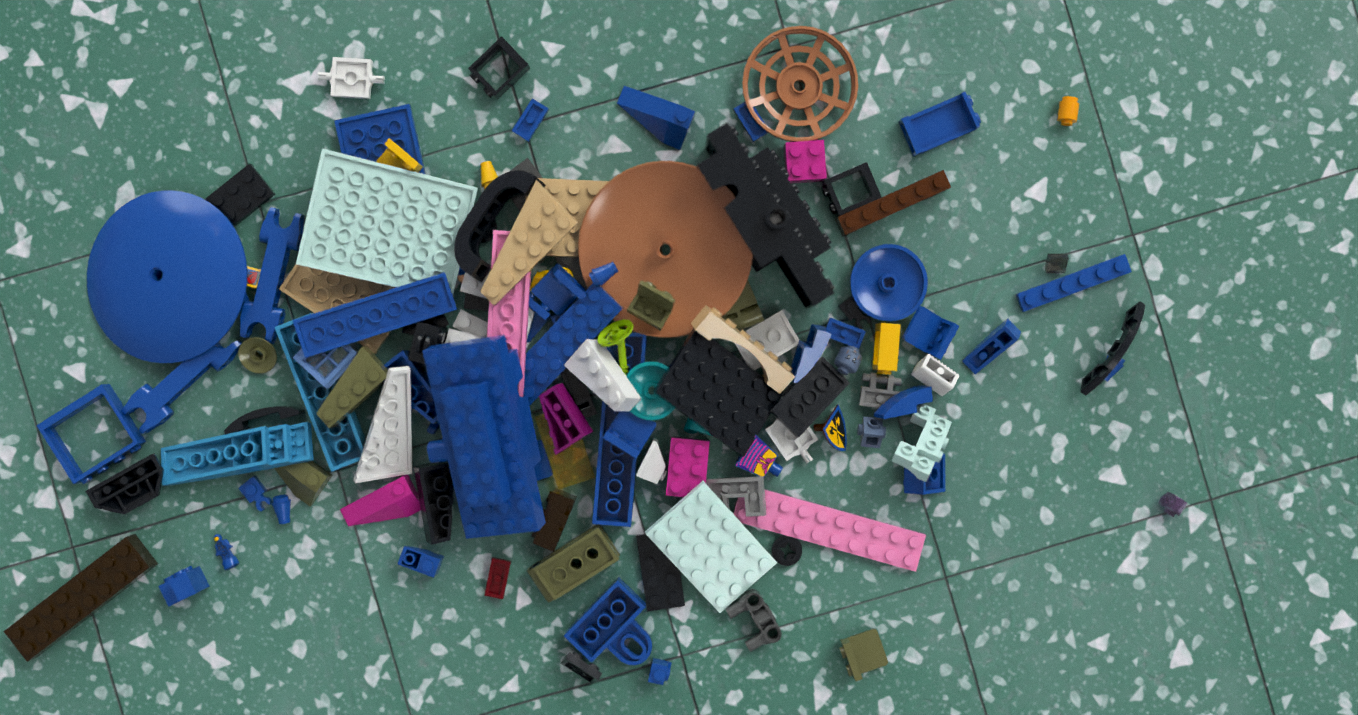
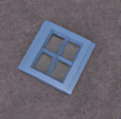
M348 344L305 358L301 349L293 358L328 390L343 375L358 352Z

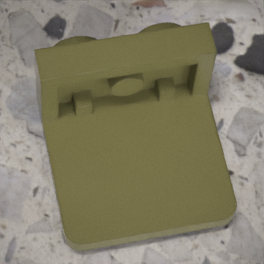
M640 281L637 294L629 305L627 312L661 331L673 311L675 299H673L670 293L666 291L661 292L656 289V286L651 282Z
M873 628L840 640L842 647H839L842 658L847 659L848 665H846L848 675L849 677L853 676L855 682L863 679L861 674L888 664L876 629Z

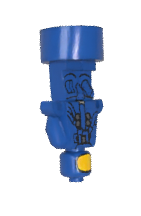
M220 534L214 535V540L217 542L215 544L216 556H221L225 571L240 564L237 557H234L230 550L233 546L230 545L227 539L222 540Z

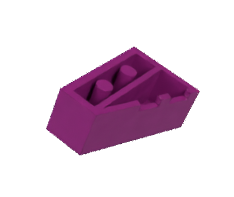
M563 383L554 385L539 395L545 420L547 419L549 435L554 443L555 455L565 451L593 432Z

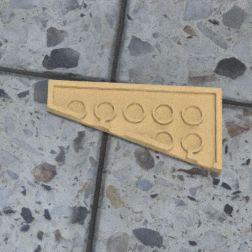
M537 180L480 291L494 306L578 224Z

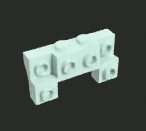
M918 404L917 413H913L910 422L924 428L916 447L900 441L892 462L905 467L918 479L927 482L935 461L939 463L944 453L940 450L941 448L944 450L949 441L946 436L952 422L935 415V408L925 404Z

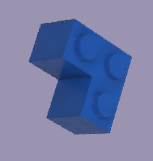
M189 566L163 579L165 583L158 586L169 607L209 587V584L200 566L194 569L192 566Z

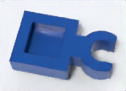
M253 476L239 487V490L249 503L256 501V507L259 511L265 510L262 506L263 501L271 505V498L263 495L267 489L256 476Z

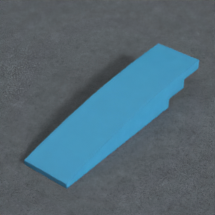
M311 423L283 424L269 428L262 426L161 448V466L164 469L162 486L215 479L313 461Z

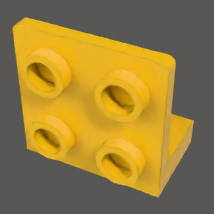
M390 138L384 144L388 148L376 161L418 173L423 168L420 163Z

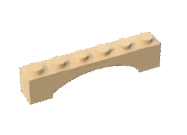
M705 306L691 322L694 329L709 341L712 338L725 339L747 349L760 362L764 373L762 377H764L765 383L781 394L795 377L791 372L792 367L785 361L783 363L779 362L778 356L772 351L766 352L764 350L765 347L759 341L753 342L750 339L751 336L745 330L739 331L736 329L737 325L729 318L727 320L721 317L722 313L715 307L710 309L708 306Z

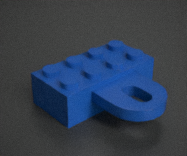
M620 577L591 604L564 634V637L591 663L608 648L621 662L627 665H638L647 660L652 650V640L649 633L635 620L646 607V603ZM633 638L642 647L643 651L640 654H634L625 645V640Z

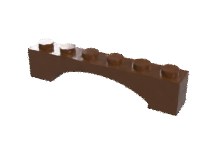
M944 170L841 215L835 221L843 237L891 214L950 189L951 185Z

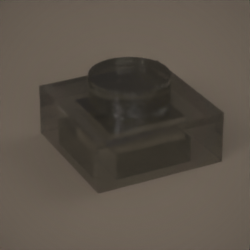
M1067 253L1048 254L1045 272L1065 273L1069 260Z

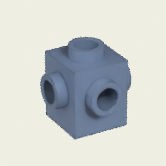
M863 416L862 424H858L857 435H860L862 447L880 448L882 439L886 435L883 419Z

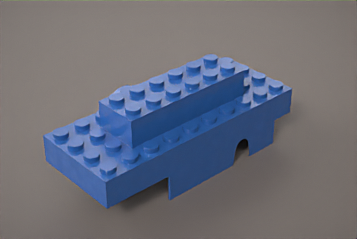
M505 335L432 345L423 350L443 440L429 441L427 453L431 463L448 461L466 539L539 531L546 523L534 467L541 461L528 397H520L518 393V383L523 378L517 349L508 350Z

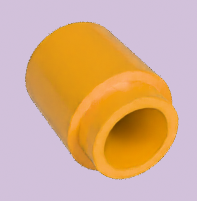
M1072 96L1062 97V101L1059 103L1057 118L1061 125L1072 126L1073 123L1077 122L1078 98Z

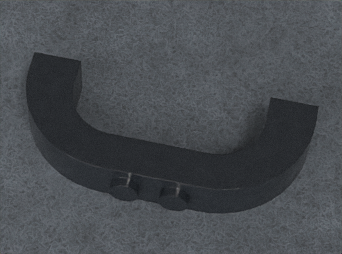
M515 170L506 172L494 179L483 191L458 230L454 245L456 261L463 271L481 283L490 271L491 265L480 256V242L505 203L517 195L528 196L536 180L543 187L546 186V184L531 173Z

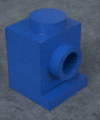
M653 658L648 682L663 685L664 681H667L669 678L672 662Z

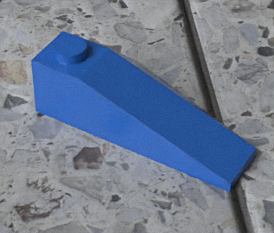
M627 86L623 87L617 102L623 110L657 137L659 141L681 150L695 116V111Z

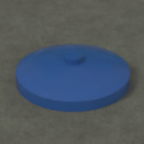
M884 244L869 249L856 261L850 275V291L854 302L867 316L880 321H896L908 317L922 304L927 292L928 278L923 263L912 251L900 245Z

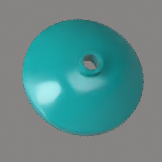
M644 362L633 367L626 375L641 397L638 403L630 410L635 416L644 420H658L666 417L675 409L655 393L650 394L648 391L650 387L655 388L668 366L659 362Z

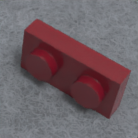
M492 557L484 596L504 599L511 560Z

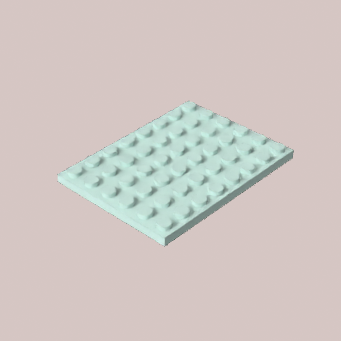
M322 148L296 264L392 287H400L445 272L453 295L460 267L455 258V239L460 226L474 206L478 188Z

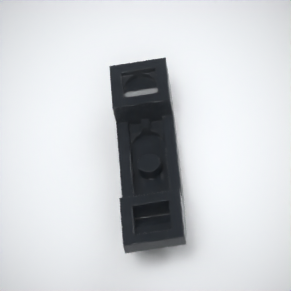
M566 368L561 375L569 394L585 419L596 415L597 411L588 387Z
M274 406L257 409L233 421L224 430V433L229 434L250 428L249 420L279 412L280 418L284 419L305 412L304 409L292 406Z

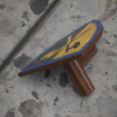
M836 405L824 424H814V430L822 431L827 442L834 449L846 451L847 435L845 421L839 405Z

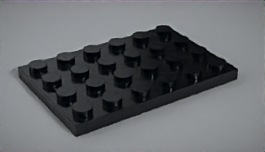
M694 328L653 391V393L742 457L745 456L755 440V435H758L771 414L770 410L777 404L783 392L779 394L767 385L764 377L713 338L709 341Z

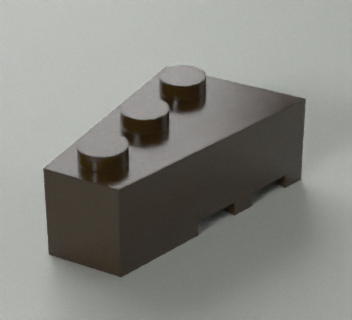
M555 488L553 492H549L546 499L548 505L546 509H543L546 523L539 531L532 533L531 537L534 538L533 544L553 552L555 551L577 496Z

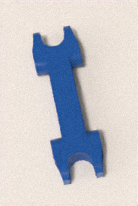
M270 207L260 230L259 241L267 244L254 302L245 301L240 315V337L249 338L254 326L257 323H262L266 328L265 340L271 344H274L278 337L274 327L283 324L285 319V309L278 308L281 294L279 288L284 282L291 250L299 251L305 221L304 215L296 213L291 225L287 228H282L279 224V209Z
M235 341L226 348L222 347L218 342L203 354L183 361L155 388H152L149 384L140 387L131 395L121 412L124 415H129L138 408L143 409L146 413V421L139 428L141 434H147L159 425L164 424L174 414L169 405L211 367L219 372L231 363L237 355L242 342Z

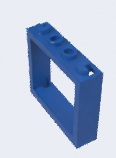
M101 384L36 425L73 484L88 483L93 479V475L104 473L109 469L108 466L110 464H117L123 461L126 454H133L142 448L141 445L146 442L130 415H124L121 412L124 406L110 384ZM105 396L133 442L83 473L55 430V427Z

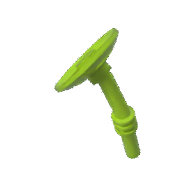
M627 319L608 325L601 331L597 339L600 346H618L619 366L625 375H627V369H629L626 359L625 339L631 334L634 327L633 323ZM627 326L626 330L619 329V327Z

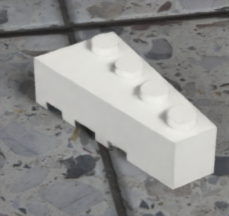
M586 339L564 364L567 369L614 411H630L641 399L606 347L600 346L597 340Z

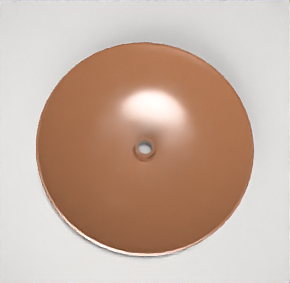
M648 162L618 174L597 193L582 221L578 242V255L582 276L587 288L593 284L589 276L592 269L613 261L619 272L615 273L601 286L623 307L613 320H630L634 326L632 331L647 336L671 338L689 335L694 328L691 322L705 306H708L710 309L715 307L722 313L721 317H723L744 290L753 258L752 252L724 209L736 197L726 185L712 190L699 168L697 170L696 166L682 162ZM664 244L669 245L671 248L668 255L662 252ZM640 281L651 282L656 286V289L661 292L666 291L670 293L673 299H675L673 311L661 331L627 312L629 305L637 294Z

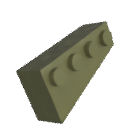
M368 346L361 347L316 413L328 428L336 427L385 382L388 369Z

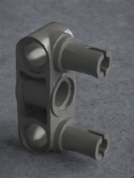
M748 590L739 598L740 601L726 608V612L731 619L745 610L747 612L750 611L751 617L760 629L759 634L745 641L750 652L763 644L776 643L781 639L780 627L769 606L757 590ZM752 595L758 597V601L754 604L748 602V598ZM774 628L777 630V634L769 636L767 634L768 630Z

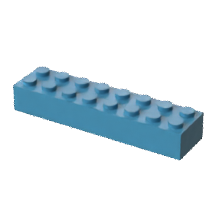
M293 321L274 327L331 472L358 462L366 438L355 410L333 428H328L316 414L339 379L327 390L293 358L302 349ZM320 353L308 357L306 361L315 367L324 356ZM326 360L317 371L326 377L335 366Z

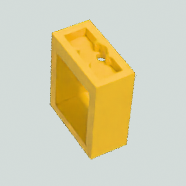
M875 324L872 369L877 370V374L891 375L892 371H897L901 324Z

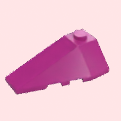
M405 475L340 509L348 526L409 517L421 510L418 492L409 475Z

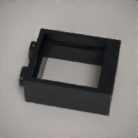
M501 36L468 69L472 73L469 76L477 84L481 82L485 86L483 91L490 98L494 96L498 100L530 69V66ZM503 50L519 69L502 86L495 90L478 72Z
M867 162L822 182L823 186H821L824 196H828L831 202L829 208L832 214H836L837 217L882 198ZM859 172L870 198L842 209L831 183Z

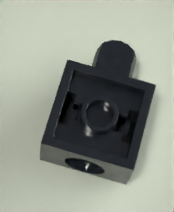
M417 322L408 360L425 364L422 351L432 345L444 344L448 334L446 332L447 327L427 322Z

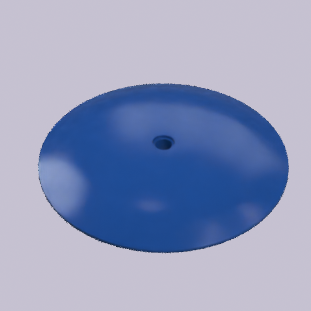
M166 190L147 193L119 208L106 221L95 239L87 268L88 297L93 314L101 329L121 350L138 359L154 363L186 361L203 354L216 345L228 333L238 317L247 287L246 256L234 226L213 204L201 197L182 191Z

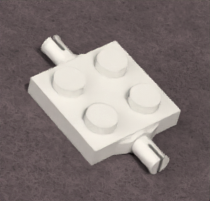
M333 57L330 73L318 72V80L330 81V95L332 97L371 99L373 83L384 84L385 76H373V61L371 59Z
M777 418L773 424L765 428L786 461L800 454L806 464L809 463V460H813L807 449L818 438L810 427L798 438Z

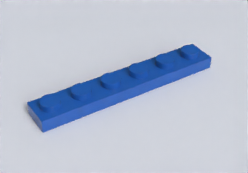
M1123 254L1017 293L1016 297L1022 312L1132 271L1126 255Z

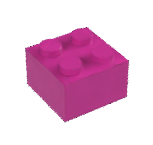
M824 140L785 142V169L789 174L787 178L791 184L821 182L827 179Z

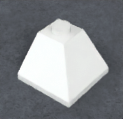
M654 438L636 476L657 484L659 480H664L667 471L664 470L666 464L658 440Z

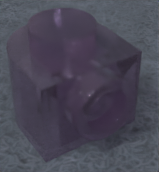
M1169 492L1164 494L1159 500V505L1165 508L1164 512L1172 517L1175 515L1180 516L1188 504Z

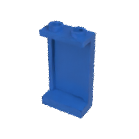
M962 92L958 96L912 116L904 117L898 122L913 157L975 131L980 127L981 120L978 113H974L972 108L973 101L970 95Z

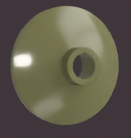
M258 337L249 338L239 347L238 356L240 362L251 372L266 373L277 362L275 348L265 339Z

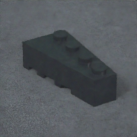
M448 461L414 466L426 542L433 545L450 541L454 485Z

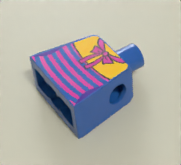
M755 435V440L745 456H739L734 463L735 466L755 475L763 476V478L768 471L778 477L783 469L782 466L774 462L778 454L757 435Z

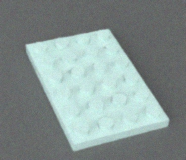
M704 481L700 482L645 531L646 535L719 613L777 564L768 551Z

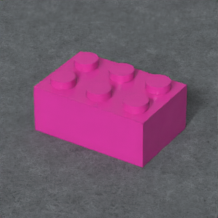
M671 436L666 496L685 497L700 482L704 481L706 483L710 440Z

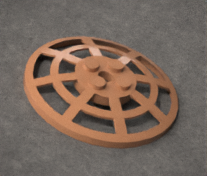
M792 26L770 34L752 51L743 73V96L750 115L767 133L789 142L818 140L834 132L848 118L857 98L858 74L850 53L834 36L814 27ZM808 34L816 36L817 39L813 48L808 46L789 47L786 35ZM776 39L779 40L781 50L774 54L765 66L755 61L757 55L764 47ZM824 40L839 51L846 64L835 68L831 60L820 52ZM791 53H809V57L806 63H794ZM784 56L787 66L781 73L770 69L775 61ZM816 57L825 63L829 69L828 72L819 74L813 67ZM751 68L761 73L759 82L760 97L750 99L748 94V79ZM849 71L851 76V94L847 103L837 99L840 88L838 76ZM766 76L777 81L775 92L766 94ZM831 78L833 79L834 87L832 97L822 93L823 82ZM797 81L803 82L804 90L797 91L794 88V83ZM780 99L786 105L782 115L773 109L769 103L770 101ZM817 100L828 104L823 112L814 116L811 106ZM764 104L768 112L775 119L779 120L775 130L769 128L758 117L753 109L754 106ZM834 106L845 110L834 125L821 132L817 122L826 117ZM793 109H803L807 120H791L789 117ZM786 124L791 126L810 125L814 135L809 137H792L782 133Z

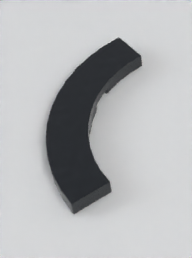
M1141 301L1126 311L1125 320L1121 328L1123 331L1122 336L1119 340H1115L1107 352L1108 358L1104 363H1098L1082 379L1081 393L1085 396L1093 391L1110 374L1131 345L1145 311V304Z

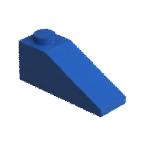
M1006 319L962 361L974 374H977L1019 339L1021 331L1009 319Z

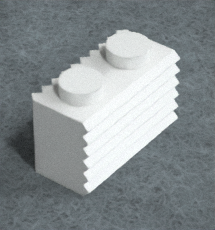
M927 354L922 358L911 373L912 376L926 386H932V390L941 396L953 389L959 378V374H956L952 369L940 363V360L937 361V358H934L931 354Z

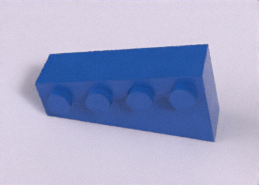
M402 350L385 363L384 366L387 369L409 366L411 372V405L432 424H437L439 421L429 378L418 362L408 360L410 351Z

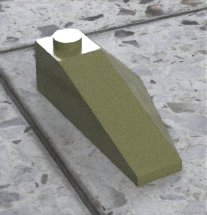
M314 461L274 468L294 496L310 507L333 476Z

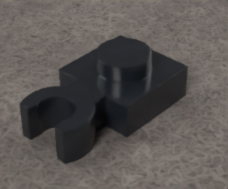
M852 296L838 306L849 321L852 319L856 320L857 328L863 329L860 325L862 319L866 320L868 324L871 323L870 318L862 314Z

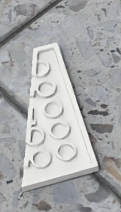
M409 366L388 369L353 479L355 483L412 474L411 372Z

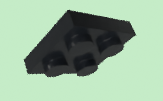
M569 652L560 663L592 684L598 681L602 675L598 666L593 663L587 664L583 661V657L575 652L573 654Z

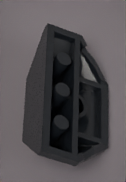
M155 453L85 492L94 508L127 514L160 495L164 469Z

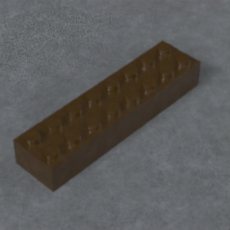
M136 534L127 536L3 632L27 662L37 658L153 569L158 563Z

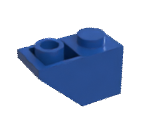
M404 546L398 565L434 578L439 572L444 556L427 549Z

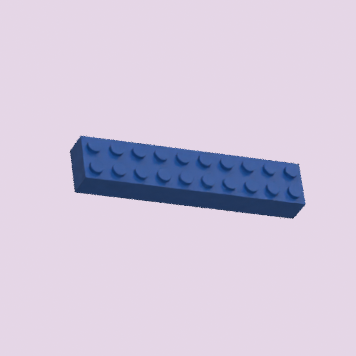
M631 332L625 339L627 366H629L628 372L636 365L645 362L647 335ZM618 346L607 347L619 365ZM602 400L592 524L631 527L637 458H634L603 438L619 411H614Z

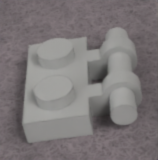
M874 372L870 374L863 373L862 381H869V387L861 386L858 405L879 408L888 399L899 393L898 391H893V385L900 386L901 378H895L894 375L881 376ZM876 383L886 384V390L876 388Z

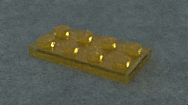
M544 414L535 416L558 490L595 478L583 439L555 455V447L552 437L549 435L550 429L547 419L545 420Z

